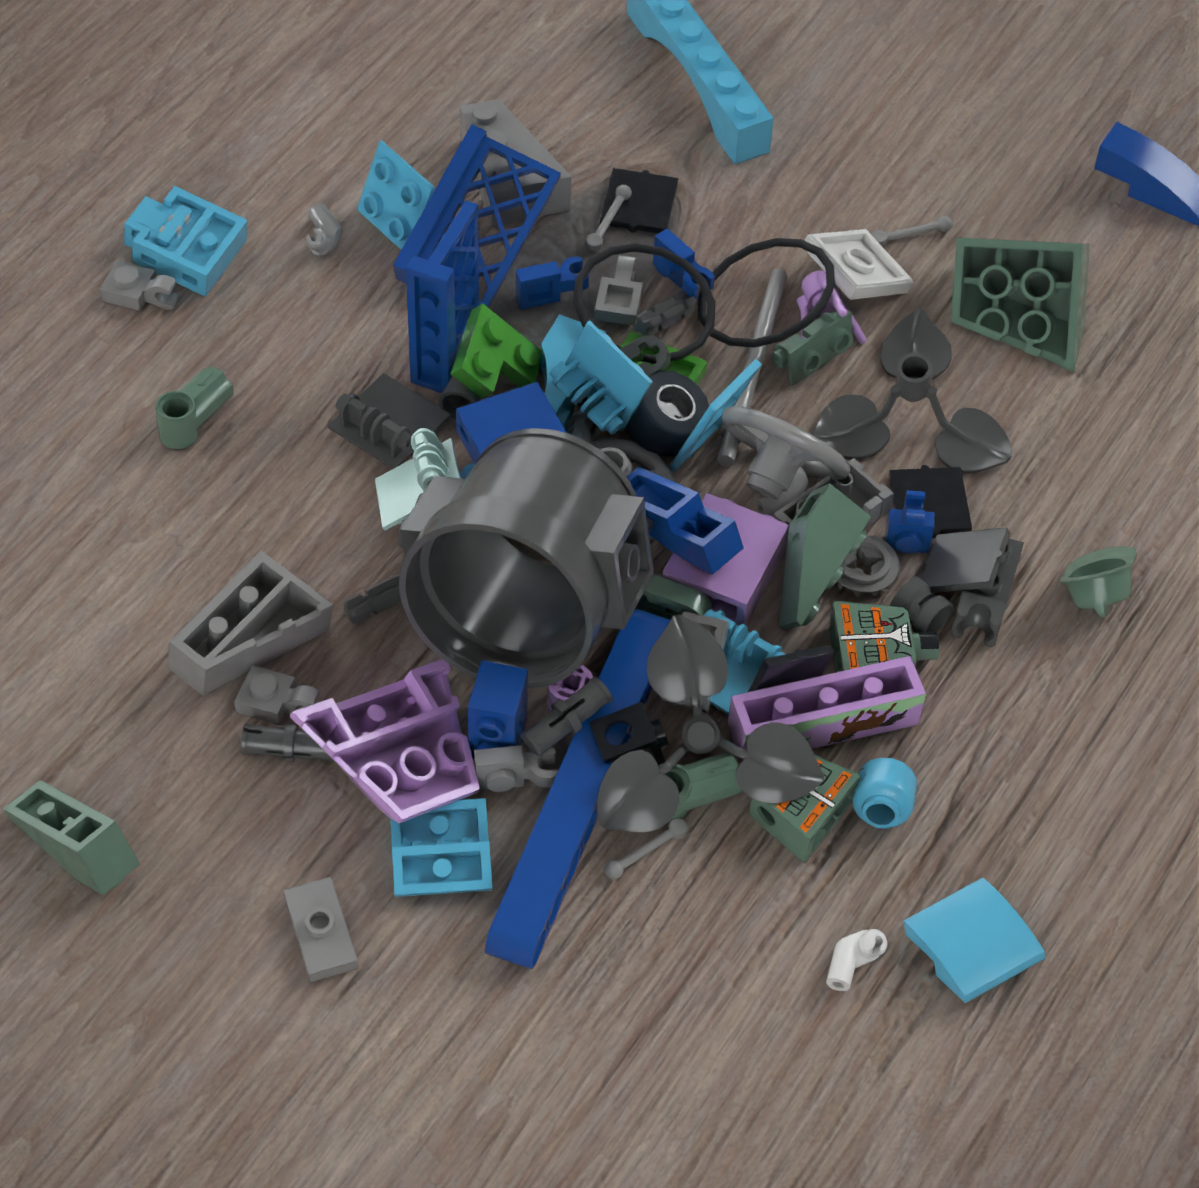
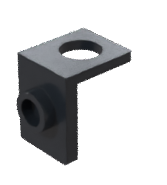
M642 701L589 723L605 764L618 759L623 754L650 747L658 766L666 762L661 748L669 745L660 719L658 718L650 722ZM619 723L629 725L632 728V736L625 744L612 745L606 741V733L610 727Z

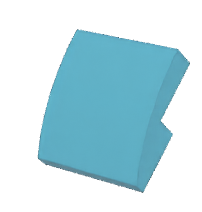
M486 798L458 800L400 824L390 818L395 897L492 891Z
M984 877L904 920L905 935L934 961L936 976L964 1003L1045 959L1044 949L1027 924L1008 901Z

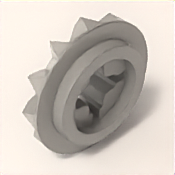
M867 534L859 548L852 554L848 553L840 565L844 570L837 581L839 590L844 588L852 590L856 598L861 593H870L876 597L880 590H890L899 572V559L895 550L886 541ZM856 556L859 561H862L864 566H871L869 575L864 574L860 568L855 569Z

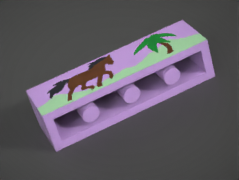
M907 656L731 696L727 728L733 744L747 750L748 737L756 728L771 722L784 723L798 730L808 741L811 749L919 725L926 692L911 657Z

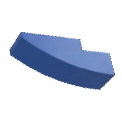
M1116 121L1099 147L1094 169L1130 184L1127 196L1199 226V175L1163 146Z
M637 467L626 476L636 496L644 497L646 516L655 522L650 536L687 562L713 575L744 549L735 520L704 507L699 492L641 467Z

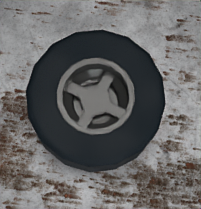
M658 371L648 375L653 382L626 427L634 441L645 450L657 453L659 456L675 457L708 409L709 404L701 388L687 376L674 371Z

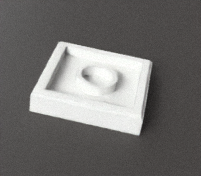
M866 229L809 234L804 240L822 248L834 265L835 284L850 300L908 293L914 283L911 277ZM806 251L826 271L819 258L815 254Z

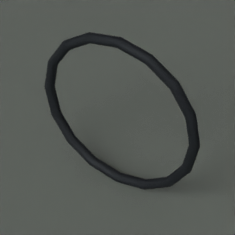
M774 238L750 244L725 258L712 272L715 276L714 281L730 265L753 252L776 246L799 247L815 254L826 268V287L819 303L801 321L780 333L756 339L732 338L713 328L709 336L729 346L756 348L783 341L803 330L826 308L835 287L833 263L822 248L802 239ZM701 291L698 296V319L704 327L707 320L706 300Z
M638 243L609 247L588 259L575 279L573 304L583 328L589 321L582 304L583 282L593 266L612 255L640 252L661 256L681 266L699 284L707 302L706 325L697 340L677 352L670 353V361L681 360L703 346L715 326L716 302L706 279L687 260L664 248ZM644 354V358L639 361L651 364L657 363L655 355Z

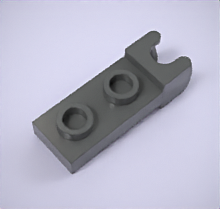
M1013 539L1008 540L1003 554L1006 560L1000 564L992 588L962 591L951 631L953 637L961 638L967 627L977 626L985 632L984 644L987 647L995 646L1024 542Z

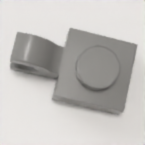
M619 255L615 277H601L594 309V320L632 326L637 322L636 316L638 315L641 303L643 283L634 282V257Z
M116 261L99 289L102 302L141 311L145 302L171 310L179 299V294L171 292L176 284V279L167 275L156 276L154 269Z
M252 665L234 701L236 713L280 724L285 713L291 715L293 711L318 703L316 701L320 692L311 686H297L294 676Z
M522 745L474 750V766L480 787L479 791H508L513 787H523L524 779L531 780L539 787L551 788L558 773V770L546 771L540 768V766L545 764H555L554 748L548 749L540 758H537L531 752L523 753Z

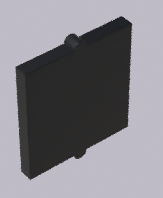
M613 168L600 217V224L617 197L616 189L620 185H627L631 189V197L623 201L609 226L627 228L630 232L639 230L658 234L668 229L678 186V178L650 174L648 170L637 172Z
M922 465L921 469L889 470L890 487L894 493V509L903 510L907 490L925 492L923 510L925 512H935L932 538H936L939 534L972 531L961 467L929 468L927 465Z
M830 645L803 651L797 649L793 653L766 658L763 660L748 692L822 676L834 651Z

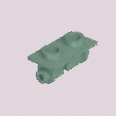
M847 311V315L841 317L837 312H825L820 318L802 330V336L807 338L806 340L798 334H794L774 347L771 360L776 367L781 368L784 366L788 369L789 384L791 386L814 373L819 367L845 352L853 345L852 312Z

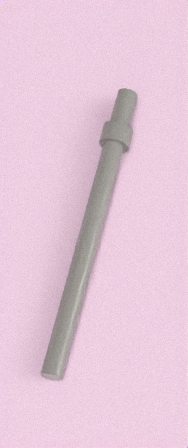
M774 269L771 272L752 339L771 335L788 277L787 273L782 269ZM768 345L756 348L749 347L743 371L755 359L763 364ZM761 367L735 406L750 408ZM722 424L720 435L723 440L717 462L722 466L730 467L734 464L739 443H742V441L733 436Z

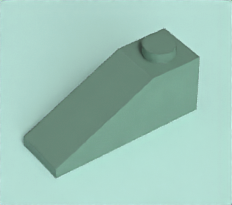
M41 780L3 809L6 816L69 874L101 895L120 885L126 876L140 865L116 821Z

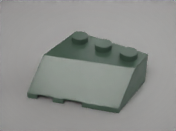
M956 238L951 322L1075 372L1085 324L1090 244Z

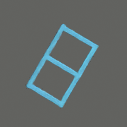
M757 359L709 405L669 468L672 472H676L722 425L721 418L724 410L727 407L735 406L762 366V363Z

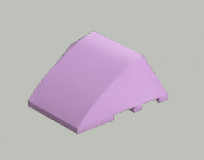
M443 659L410 670L404 680L339 703H335L334 699L330 698L293 711L289 716L340 766L379 810L399 824L474 795L480 790L468 738L462 734L457 716V710L460 707L458 697L452 695L448 679V673L451 671L450 664Z

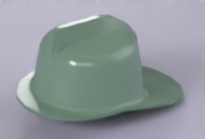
M1116 546L1083 555L1069 564L1063 577L1060 579V583L1066 584L1078 608L1095 609L1099 617L1105 618L1112 612L1114 604L1128 599L1132 594L1131 567L1137 556L1136 549L1130 546Z

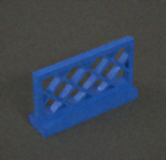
M471 124L393 264L395 278L406 283V266L413 255L428 260L454 220L459 208L465 203L464 199L467 193L485 188L491 206L479 209L478 219L494 214L500 232L478 239L479 277H484L487 291L479 305L483 303L489 308L561 177V172L487 137L485 130ZM490 152L507 160L510 171L487 178L483 165ZM514 163L521 166V168L515 169ZM480 172L482 179L475 181L477 175ZM535 173L547 179L541 191L524 196L518 177ZM513 179L519 198L496 204L490 186ZM535 202L531 211H529L527 204ZM522 206L526 217L523 225L505 231L499 212ZM516 237L510 247L508 239ZM503 241L507 253L504 260L485 266L480 247ZM497 272L491 282L488 274Z
M467 200L429 259L426 260L413 255L406 266L410 382L441 394L452 377L451 371L470 312L473 308L479 306L478 204Z

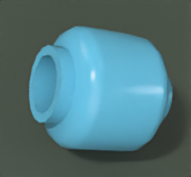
M883 757L869 760L862 765L858 772L860 779L852 795L853 809L858 817L873 827L883 829L900 826L906 822L914 810L917 794V777L913 770L899 760Z

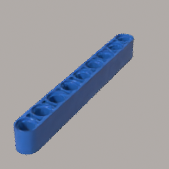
M635 609L625 629H620L599 676V679L610 691L613 699L609 704L604 705L581 723L582 729L573 736L491 924L486 939L485 954L529 969L535 967L598 819L597 799L604 775L614 762L604 763L589 723L641 701L645 707L652 690L647 676L648 656L653 645L669 624L670 619ZM623 723L615 724L607 731L606 741L612 745L625 744L632 736V728Z

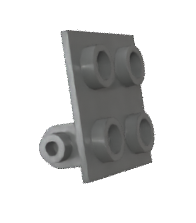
M383 373L359 397L355 394H342L336 402V409L340 410V415L328 425V428L394 469L403 464L413 454L411 436L418 429L427 428L435 433L451 417V414Z

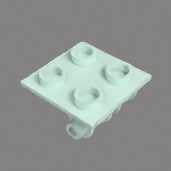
M427 428L418 429L411 436V446L414 450L413 458L375 478L384 531L397 524H401L403 520L407 519L416 505L418 496L424 493L434 476L460 478L454 443L451 438L441 443L433 431Z

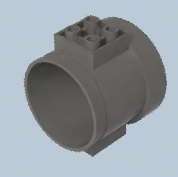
M531 428L507 433L494 440L485 448L466 479L434 476L424 493L418 496L415 507L407 519L401 522L398 531V542L400 547L404 549L405 554L399 575L400 598L407 618L420 638L441 659L475 679L481 660L528 669V688L548 686L571 675L586 658L601 627L625 629L654 573L644 497L636 496L630 481L623 471L601 450L576 436L557 430ZM502 535L531 547L555 566L542 563L527 556L511 545Z

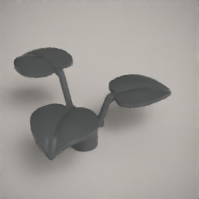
M922 308L914 310L893 328L882 345L880 354L882 367L889 376L896 378V385L891 387L890 395L882 410L877 413L874 403L864 396L850 394L838 397L822 411L818 423L811 434L828 444L845 459H865L879 453L889 442L890 430L881 420L889 415L897 397L901 396L910 402H917L927 397L930 400L939 425L945 429L937 436L935 443L936 453L945 466L961 467L962 473H977L1006 464L1012 456L1010 441L1006 433L989 414L975 408H961L954 413L951 423L945 418L937 398V389L931 386L932 379L943 374L949 367L952 350L945 335L931 322Z
M676 615L672 617L650 651L647 660V676L652 688L666 700L679 702L690 697L693 715L685 721L682 728L684 743L678 747L661 767H658L654 757L644 750L631 751L616 759L608 768L602 780L597 799V813L599 823L605 829L649 832L666 825L677 811L679 790L676 783L665 774L689 750L697 754H705L719 746L743 758V761L736 770V782L749 797L765 803H782L803 797L822 783L824 774L816 761L808 741L798 730L790 725L771 722L759 726L749 735L747 750L720 737L719 726L714 718L707 714H702L699 695L712 696L724 688L728 677V664L725 653L717 640L702 625L687 617Z

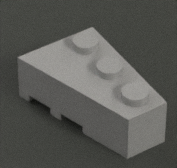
M499 99L460 106V142H462L469 127L473 124L485 130L487 137L561 172V177L539 217L570 211L572 176ZM490 152L483 165L487 178L510 171L507 160ZM514 163L515 169L521 168V166ZM480 172L477 175L475 181L482 179ZM535 173L518 177L524 196L541 191L547 181L546 178ZM513 179L490 186L496 204L519 198ZM478 189L485 208L491 206L486 189ZM535 202L527 204L529 211H531ZM522 206L499 212L503 224L526 220ZM494 214L489 215L491 225L496 226Z
M260 551L169 642L168 669L204 696L248 673L252 665L260 667L329 631L333 604L263 551Z

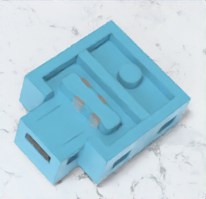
M174 186L165 197L164 204L147 196L144 197L124 223V245L132 248L133 263L141 267L154 269L158 275L173 277L176 279L177 284L206 297L245 244L248 220Z

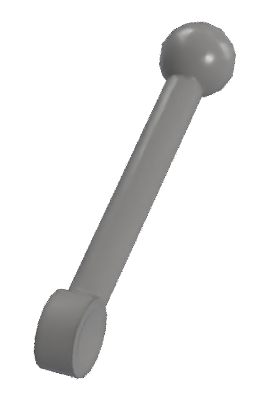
M620 185L616 189L617 197L597 231L589 234L586 238V246L589 250L598 251L602 248V237L623 201L631 197L632 192L629 186Z
M942 216L937 222L889 233L876 230L872 233V236L884 247L887 241L935 230L948 232L951 230L953 222L950 217Z
M680 818L672 819L668 830L621 860L609 861L604 868L606 876L610 879H618L623 874V869L671 838H684L687 833V823Z

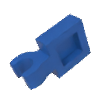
M665 229L655 236V247L664 248L687 260L706 279L710 290L714 288V274L694 261L695 252L669 229ZM653 255V265L662 276L668 277L680 288L682 287V291H686L688 297L694 296L697 300L699 287L696 284L698 283L681 266L661 256Z
M570 257L562 263L560 268L557 262L554 261L517 269L515 298L520 310L559 302L560 293L574 291L575 279L578 276L575 273H580L582 270V258ZM589 275L583 282V290L589 288Z
M907 490L903 510H889L884 541L895 551L903 553H929L934 531L935 512H925L923 510L925 492Z

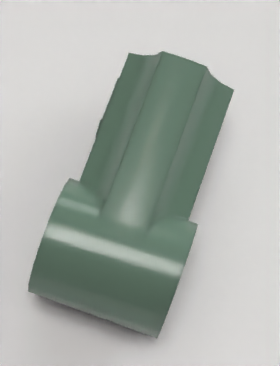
M213 366L203 369L180 391L166 392L157 399L155 409L158 434L162 444L172 449H183L194 444L198 438V427L234 395L233 384L228 381L224 372Z
M727 751L685 766L676 764L665 774L676 783L679 790V803L672 819H684L688 814V810L743 792L736 782V770L739 765L734 755H730Z

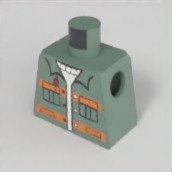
M833 601L829 634L831 647L834 651L835 673L907 656L911 657L914 666H916V661L938 660L939 639L937 633H912L909 613L905 608Z
M814 755L824 774L823 781L818 787L803 797L782 803H765L751 798L749 810L751 817L805 863L852 805L853 790L860 779V775L854 771Z

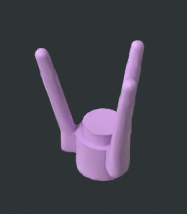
M824 270L812 272L802 281L801 287L804 295L797 299L801 320L819 303L826 287V271ZM836 284L826 308L820 315L825 312L832 313L836 309L838 314L844 317L847 315V311H850ZM852 315L853 333L859 343L864 344L866 337Z

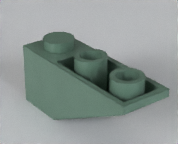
M831 484L811 491L789 525L779 627L783 630L801 625L806 626L812 621L820 609V604L817 602L825 589H830L839 580L844 570L840 566L848 553L852 554L859 548L867 535L863 529L872 516Z

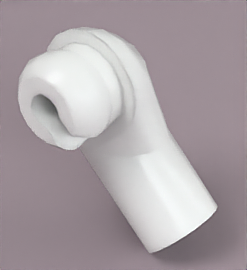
M877 929L861 930L839 940L834 948L826 984L837 991H848L851 987L855 968L876 960L885 952L887 939L884 933Z

